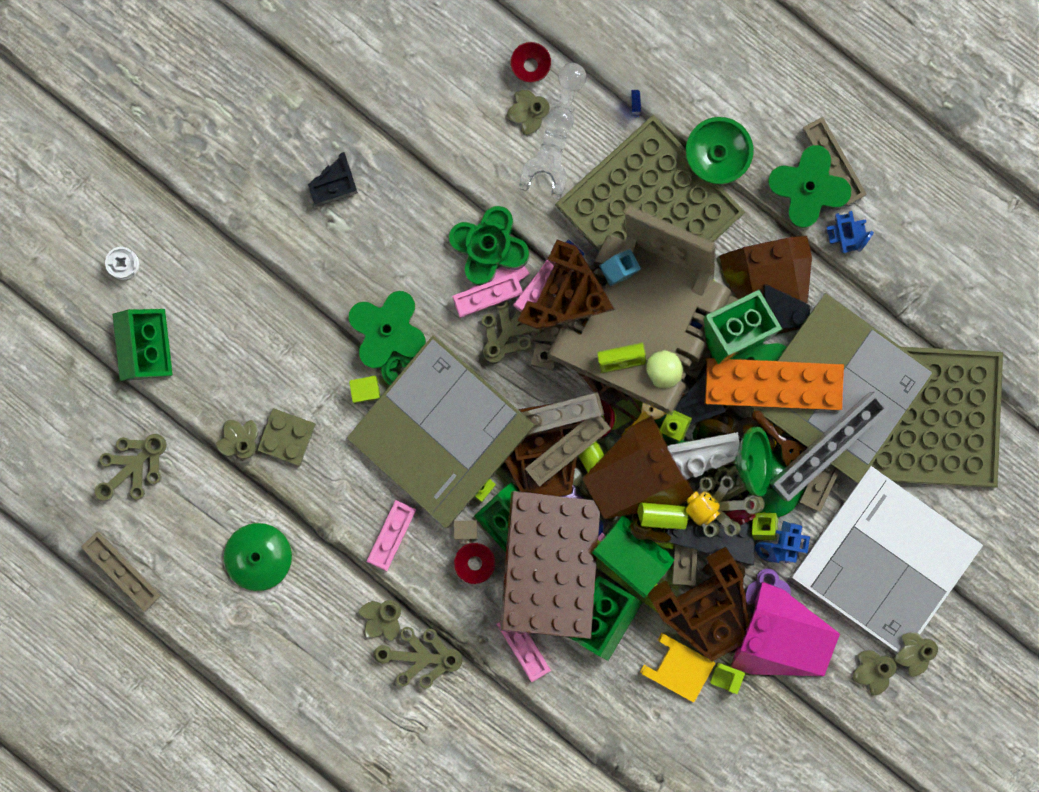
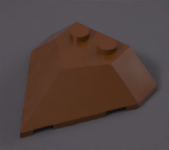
M557 239L547 259L554 267L536 303L527 300L517 321L535 329H542L613 311L615 308L579 249L575 245Z

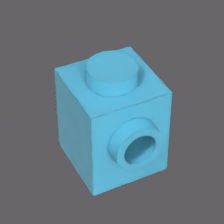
M631 249L612 256L600 265L610 286L627 280L641 270Z

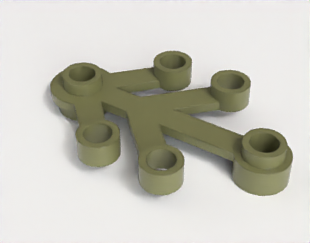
M509 300L505 301L503 306L495 305L499 309L502 334L498 339L495 331L496 318L492 314H486L482 318V324L486 327L488 344L484 347L483 354L486 360L491 363L502 361L506 354L517 351L527 352L532 348L531 340L525 336L521 337L516 343L506 344L511 337L532 332L541 333L545 329H535L525 324L520 325V322L517 321L521 314L519 310L510 321L508 311ZM487 319H493L491 324H486ZM524 341H528L526 347L521 346ZM493 348L498 349L496 354H491Z
M151 434L145 440H129L125 437L117 440L116 446L121 451H127L130 448L144 449L137 456H119L110 453H103L100 456L99 460L103 466L109 467L113 464L126 466L108 483L103 482L96 486L95 495L99 500H110L114 496V489L132 473L133 487L130 490V495L133 499H142L145 495V490L142 487L143 462L149 457L150 472L147 474V480L151 484H157L161 481L159 456L165 452L167 443L165 438L159 434ZM126 440L127 447L122 449L120 442ZM154 441L159 442V448L156 450L152 448ZM108 455L110 456L111 461L110 463L105 464L103 459L105 456ZM152 473L158 475V479L154 482L150 478ZM105 487L109 489L107 496L102 494V490ZM137 488L141 490L139 497L134 495V490Z
M733 476L723 477L721 479V486L712 496L720 505L718 510L720 514L716 519L725 527L724 530L728 536L739 534L740 525L737 522H733L723 511L746 510L750 514L761 512L764 508V501L760 496L750 495L745 500L722 501L730 489L736 487L737 481ZM712 477L702 478L700 488L696 492L700 494L704 491L713 490L716 486L715 480ZM727 479L731 481L730 487L726 484ZM706 480L710 482L709 488L705 485ZM685 501L684 503L680 504L679 506H686V507H687V504H689V503H688L687 501ZM750 501H753V503H754V508H753V509L750 508V505H749V502H750ZM710 522L707 526L705 524L701 525L706 536L713 537L718 535L719 526L716 523ZM731 525L735 527L734 533L730 531ZM710 526L714 528L713 534L709 531Z
M404 627L401 630V637L408 641L418 653L393 651L387 645H380L374 651L375 660L382 664L390 660L416 662L406 672H402L397 676V683L400 686H407L411 678L429 663L439 664L429 674L422 675L419 680L421 687L429 688L432 686L433 681L445 671L453 672L458 670L463 661L460 652L455 649H447L437 637V632L434 629H427L423 637L426 642L432 643L440 654H431L416 637L411 627ZM404 630H411L412 636L406 638L403 635ZM432 631L435 634L434 639H427L426 633ZM381 650H385L387 652V657L385 659L379 657V652ZM449 656L455 658V663L452 665L447 663V657ZM401 675L407 676V683L403 684L400 682L399 678ZM424 677L430 678L431 683L429 685L422 683Z

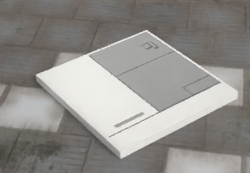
M870 466L794 572L792 578L898 652L905 646L902 635L909 632L921 634L983 545Z

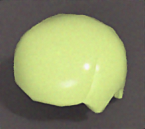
M663 350L654 353L647 361V374L655 386L667 389L675 386L681 380L683 367L679 358L674 353Z

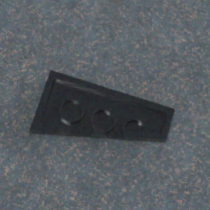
M688 519L686 529L665 528V533L672 537L668 543L708 554H713L726 546L735 561L754 565L753 520L740 525V532L735 536H728L725 533V527L717 519L711 521V523H716L719 526L718 535L713 537L706 536L704 528L696 524L693 519ZM733 525L730 526V531L732 533L735 532V527ZM712 526L709 527L710 533L713 534L714 528Z

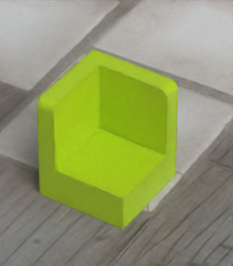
M377 376L349 381L352 402L354 404L380 399Z
M717 662L710 683L738 694L745 672Z

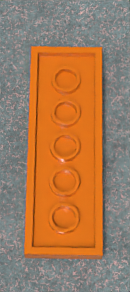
M707 358L705 404L842 410L844 364L729 359L718 365L714 358Z

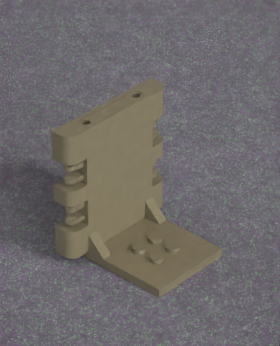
M629 205L625 212L626 240L608 235L594 261V266L600 268V265L612 256L631 249L641 270L627 280L610 286L602 270L596 269L594 272L596 277L607 281L606 286L601 285L615 310L581 318L588 321L585 327L577 322L569 321L567 326L576 332L561 328L547 357L669 415H673L685 390L683 382L679 381L675 386L667 389L655 386L647 374V363L601 373L597 352L643 342L646 362L654 353L666 350L674 353L683 366H690L692 362L689 359L698 362L705 349V343L700 340L704 338L705 333L691 326L692 322L695 321L704 325V316L726 306L731 296V290L713 281L715 243ZM682 373L681 379H684L686 374Z

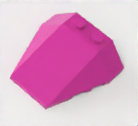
M762 582L754 601L755 610L742 645L735 652L731 667L752 675L825 676L840 633L784 589Z

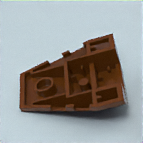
M807 236L783 238L743 247L719 255L724 278L737 299H741L760 290L764 297V284H768L779 291L808 303L812 255ZM782 328L777 334L796 331L800 328Z
M556 403L521 408L518 410L520 412H526L529 410L541 408ZM582 421L528 434L505 461L521 492L551 496L571 494L577 457L541 486L535 482L525 468L582 423Z
M652 415L631 426L583 477V481L604 519L638 513L640 503L678 506L694 494L686 476H683L662 438L663 434Z

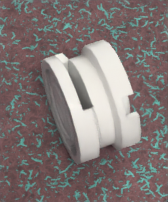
M116 247L109 251L106 256V269L117 279H131L139 270L140 263L137 255L126 247Z

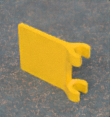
M661 632L657 641L669 647L656 671L643 665L640 673L694 703L716 663Z

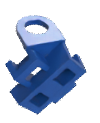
M852 211L843 215L835 214L836 225L827 227L830 244L840 243L842 253L851 251L861 252L874 234L872 230L866 232V219L854 221Z
M783 521L781 531L776 530L775 533L780 534L778 544L758 542L755 545V551L760 558L768 562L779 563L780 561H785V563H796L798 552L808 553L810 536L801 535V525ZM801 539H804L803 548L801 549ZM760 547L766 549L769 553V556L765 555L761 551Z

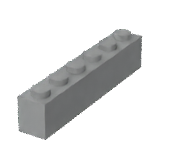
M876 391L869 392L770 482V486L784 501H790L891 408Z

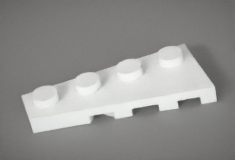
M737 432L669 445L667 447L683 476L685 475L688 479L693 476H700L704 471L713 467L716 469L734 461L740 443Z

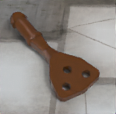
M755 410L753 412L754 421H757L764 432H767L774 438L779 445L781 459L785 467L790 464V460L793 462L807 449L801 443L786 440L779 435L773 424L764 417L761 411Z

